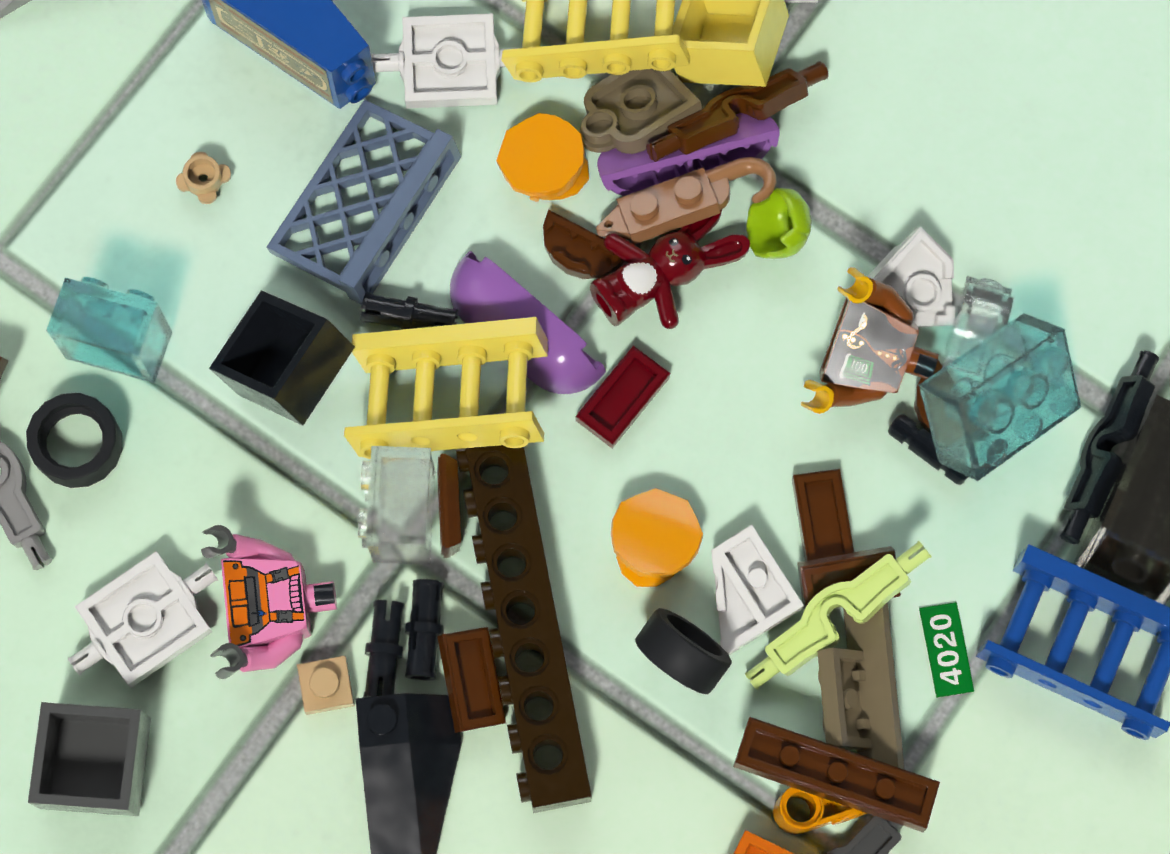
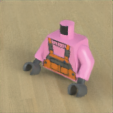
M215 525L202 532L206 535H213L218 541V548L205 547L201 549L204 557L214 558L224 553L229 557L221 559L229 643L221 645L210 655L212 658L223 656L229 662L228 667H223L215 673L219 679L229 678L238 670L249 672L276 668L301 648L303 639L311 636L310 613L337 610L334 581L306 584L305 570L301 562L295 561L291 553L260 539L237 534L232 535L231 531L222 525Z

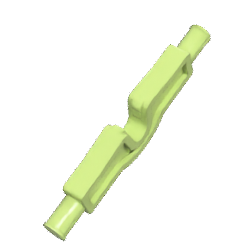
M917 541L914 546L896 558V560L892 555L886 554L854 580L839 582L820 591L806 606L801 620L765 647L768 657L745 673L746 677L751 680L750 683L758 690L760 686L777 673L781 672L786 676H790L808 661L817 657V651L836 646L840 641V634L836 631L835 625L830 620V614L833 609L842 607L848 615L853 617L855 622L859 624L867 622L892 597L910 585L911 579L907 574L932 556L922 543Z

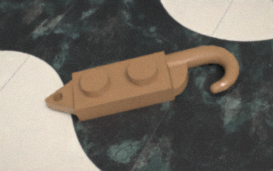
M754 157L739 158L706 171L703 167L616 199L618 205L596 227L598 236L606 237L610 233H616L624 239H631L633 244H637L720 214V210L725 208L730 200L729 181L749 174L761 176L764 181L763 187L752 196L753 203H759L767 199L775 189L777 183L776 173L769 163Z

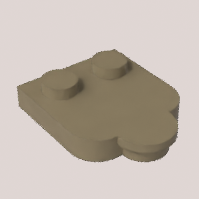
M644 69L629 71L623 75L611 74L586 92L584 106L587 115L582 120L579 132L582 135L584 147L589 151L601 153L616 148L622 153L635 154L646 150L648 143L668 135L667 127L702 110L701 101L670 70Z

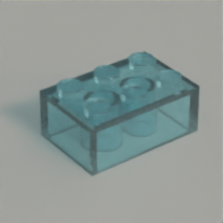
M1025 313L919 384L939 463L976 481L982 479L1081 408L1065 329Z

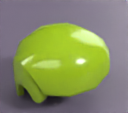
M776 188L767 199L759 203H753L750 206L746 231L747 238L750 241V248L755 256L767 259L787 258L797 254L806 244L811 232L812 220L810 208L798 191Z

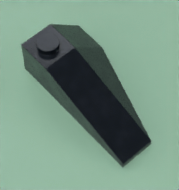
M402 693L355 698L371 854H437L456 765L462 746L461 732L455 733L448 695Z

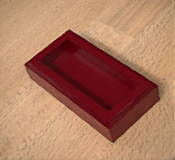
M633 345L575 416V421L613 449L669 380L671 373Z

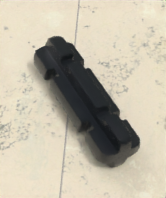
M905 414L898 415L888 429L889 435L901 444L906 442L909 445V450L936 470L942 469L945 471L944 476L955 484H963L972 473L973 465L961 455L958 457L953 455V449L924 428L918 429L916 427L917 423Z

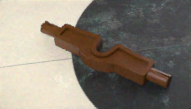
M818 61L816 64L799 72L787 68L770 76L766 87L741 86L727 90L711 99L704 109L667 127L668 135L646 145L647 153L651 160L657 162L659 159L678 150L688 155L709 144L735 135L740 127L739 118L736 114H746L757 120H765L787 106L807 97L808 87L828 79L827 67L824 63Z

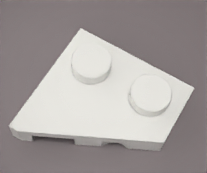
M750 525L711 550L721 636L720 645L729 655L805 608L753 525Z

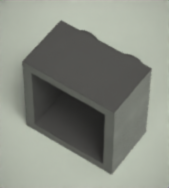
M41 702L28 803L39 809L139 816L151 718L141 709Z

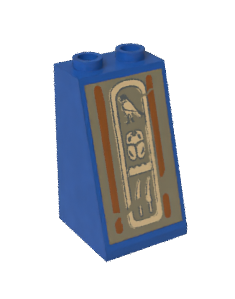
M202 0L206 15L213 24L339 109L349 102L357 103L363 100L371 92L373 85L376 84L369 45L332 0Z

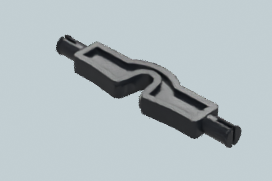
M1140 351L1131 376H1125L1120 379L1104 417L1096 424L1085 442L1080 460L1081 469L1064 506L1070 512V515L1060 534V538L1070 544L1078 545L1089 518H1098L1107 497L1124 466L1121 457L1114 452L1110 453L1111 449L1119 443L1133 440L1138 434L1145 410L1155 389V385L1149 380L1159 361V357L1150 351Z

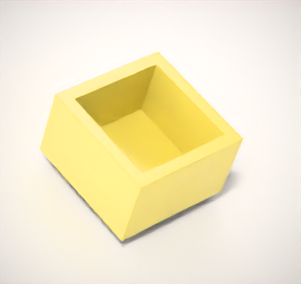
M682 0L673 25V34L681 37L690 55V62L688 66L674 67L678 79L682 83L766 87L789 18L785 1Z

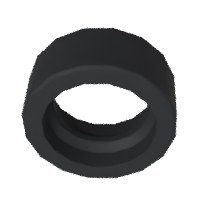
M82 393L60 394L45 401L32 415L26 431L27 450L33 463L52 482L69 488L89 487L105 479L117 466L123 450L122 432L110 410L98 399ZM73 414L91 417L99 424L102 431L103 443L100 451L91 461L79 467H67L58 464L51 458L47 449V437L50 430L59 420Z
M658 608L654 611L635 638L637 647L654 665L674 680L698 693L708 695L732 664L729 654L708 634L685 618L663 608Z

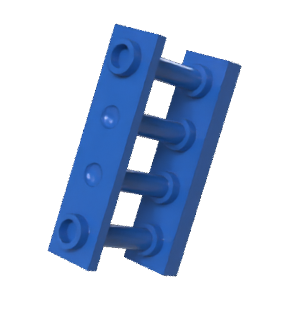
M1028 544L1019 554L1013 568V572L1023 576L1022 581L1025 583V586L1000 644L987 640L979 648L976 657L986 661L985 667L997 675L1012 678L1015 674L1123 723L1121 729L1133 737L1149 740L1150 736L1157 738L1168 732L1170 722L1155 716L1154 712L1170 675V607ZM1051 588L1068 596L1067 602L1070 605L1046 663L1043 665L1018 654V650L1043 591H1049ZM1095 609H1098L1113 616L1111 621L1115 625L1089 686L1063 674V671L1088 611L1093 612ZM1142 629L1158 636L1156 641L1160 646L1137 703L1133 706L1108 693L1133 632H1139Z

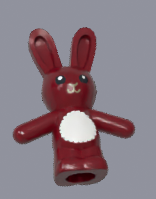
M721 213L681 227L679 231L665 234L656 241L649 254L620 235L610 233L604 238V246L628 264L620 267L612 274L592 281L590 285L591 295L613 326L620 325L639 308L644 307L655 298L662 326L666 329H673L678 325L679 317L670 285L681 286L689 284L704 269L739 261L748 253L750 241L744 235L737 234L729 235L700 247L698 242L719 222Z

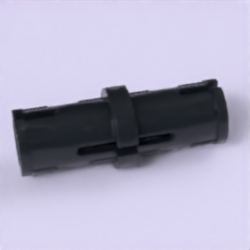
M366 292L361 309H365V311L361 312L360 321L398 327L401 330L457 324L455 319H458L459 310L418 303V298L410 296L406 300H400Z
M432 579L413 580L412 584L413 599L410 622L405 624V634L409 635L405 677L414 680H435L437 675V636L444 634V626L440 624L444 583Z
M375 600L373 602L374 613L371 642L366 643L365 655L369 656L363 698L377 696L379 681H383L382 696L394 694L397 659L403 657L404 648L399 645L402 616L405 604L402 602L392 601L390 620L388 621L385 620L387 600Z

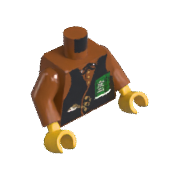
M850 267L847 270L850 275L856 278L853 286L848 289H843L841 286L837 288L845 296V300L819 371L821 381L828 384L823 385L814 380H806L804 383L805 388L816 391V394L810 402H801V406L818 414L825 413L830 407L855 406L880 400L887 392L897 393L905 373L930 380L938 361L939 354L915 346L919 329L917 324L913 322V311L895 288L868 278L854 267Z

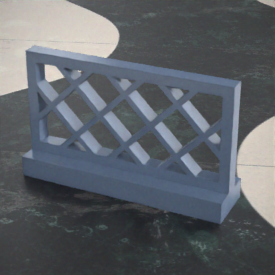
M364 99L266 248L271 254L346 292L349 299L362 305L365 293H374L459 162L461 155L453 136L439 129L433 133ZM370 117L385 123L387 135L362 142L360 131ZM392 127L399 131L393 133ZM413 138L425 143L417 156L400 160L396 143ZM390 146L394 163L369 170L365 153ZM359 155L363 172L338 179L336 168L340 161ZM397 173L399 185L395 191L376 198L372 180ZM366 182L370 200L345 207L341 189ZM335 192L338 209L314 216L311 205L317 196ZM372 210L375 221L370 229L351 235L347 217ZM341 220L345 237L320 244L316 227ZM310 229L313 247L296 252L284 247L293 233ZM348 248L350 260L340 275L325 267L324 254ZM316 257L317 263L310 259Z

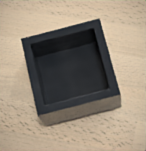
M261 290L209 369L239 396L304 426L355 346L328 319Z

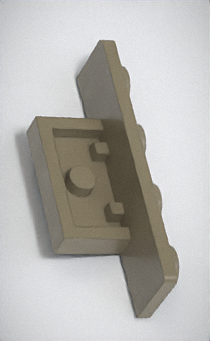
M888 602L867 622L862 624L855 622L853 617L848 615L843 608L847 649L828 648L817 651L819 663L818 680L821 686L824 716L823 730L826 743L846 750L857 751V754L905 770Z

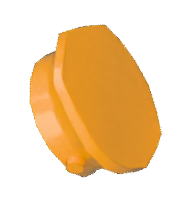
M538 113L506 131L496 161L504 178L515 192L530 196L529 199L538 202L539 199L562 200L578 194L588 182V162L585 159L583 138L581 133L569 122L555 115Z
M657 488L640 493L621 502L611 523V540L621 573L636 587H657L670 580L676 573L691 563L698 554L703 539L698 519L688 500Z

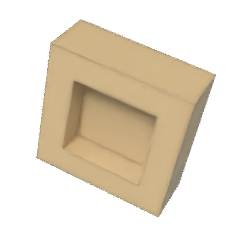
M346 656L297 664L306 715L355 706Z

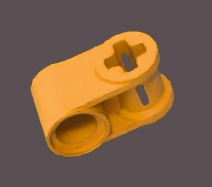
M792 787L779 796L773 808L774 820L778 827L784 832L793 835L803 834L829 824L836 825L868 814ZM789 798H801L808 804L810 816L806 822L795 821L789 816L786 807Z

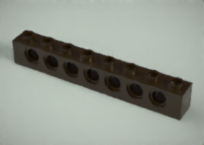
M499 445L456 449L459 471H469L472 484L471 489L463 490L468 518L478 516L481 532L479 535L472 536L477 564L486 563L490 581L480 582L485 610L495 609L498 628L489 629L494 658L504 657L507 675L498 677L503 706L513 704L516 723L507 725L512 754L522 752L525 772L516 773L521 803L531 801L533 813L591 802L592 795L524 447L509 448ZM491 466L502 467L508 473L506 479L499 484H489L481 478V475L485 469ZM501 511L510 512L517 519L515 525L505 531L497 530L490 524L492 516ZM508 557H516L521 559L526 567L519 576L506 577L498 570L500 563ZM518 603L529 605L535 612L533 619L523 625L515 624L507 617L509 609ZM534 650L540 653L544 659L541 668L535 672H524L516 665V659L522 652ZM536 697L547 699L553 706L551 715L542 721L533 720L525 713L526 704ZM552 745L558 748L563 756L561 763L556 768L550 770L540 768L534 761V754L540 747Z

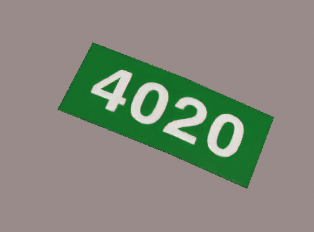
M957 602L919 608L936 698L974 692Z

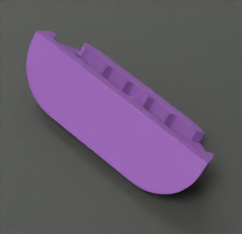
M740 113L736 114L739 118L740 127L735 135L709 144L688 155L678 150L654 162V160L650 159L647 150L635 154H626L614 148L607 152H601L597 168L603 185L608 191L611 190L616 194L626 196L703 167L706 171L739 158L754 157L762 159L772 146L776 147L778 145L779 127L771 117L765 120H757Z
M469 251L460 260L451 277L450 298L453 308L459 310L458 316L464 323L537 317L548 339V356L532 358L527 361V377L533 383L552 393L573 394L591 387L606 373L601 362L595 361L582 350L587 343L497 264L487 257L480 262L472 251Z

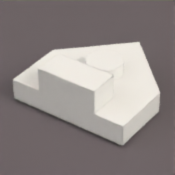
M918 227L901 245L895 246L867 277L894 287L912 309L913 322L918 327L954 326L955 306H952L953 258L922 227Z

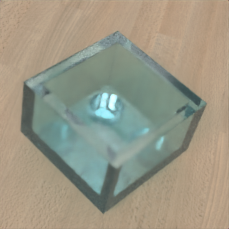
M82 277L81 282L65 278L46 329L63 356L68 360L155 383L172 335V330L158 303L155 302V298L135 289H128L126 294L109 290L108 284L91 277Z

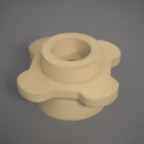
M196 152L185 163L183 173L176 177V185L180 191H190L198 196L202 204H211L217 199L216 192L220 186L231 179V171L225 164L218 165L205 152ZM201 175L208 176L206 181H200L199 178Z

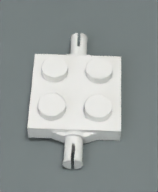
M493 13L402 17L403 39L399 47V53L371 54L374 73L400 71V76L405 85L406 109L497 105L496 81L500 73V67H506L501 60L502 51L518 48L499 49V44L494 35Z
M155 551L75 606L88 626L92 643L73 656L68 657L70 664L81 675L82 672L104 658L116 667L130 688L134 687L212 633V630L198 611L194 595L213 582L218 581L217 577L206 563L196 572L182 580L180 576L170 571L161 556Z

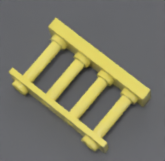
M537 317L352 334V344L355 346L352 353L365 373H370L367 424L365 426L345 427L344 437L359 457L380 460L392 454L499 445L509 448H522L527 446L528 443L544 442L545 433L533 411L525 412L527 361L532 358L548 356V339ZM508 360L506 413L478 416L481 365L485 364V362ZM462 365L459 417L432 420L435 370L440 366ZM416 369L413 420L411 422L386 424L389 374L396 370Z

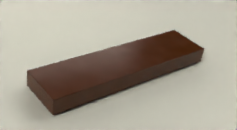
M749 717L733 765L734 768L920 832H924L928 827L940 784L939 781Z

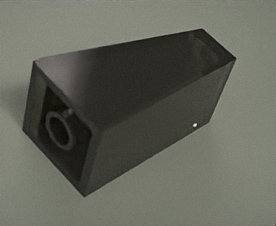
M1156 395L1144 413L1137 436L1130 440L1122 457V462L1124 463L1122 470L1107 497L1100 516L1093 519L1073 564L1165 605L1170 599V400Z

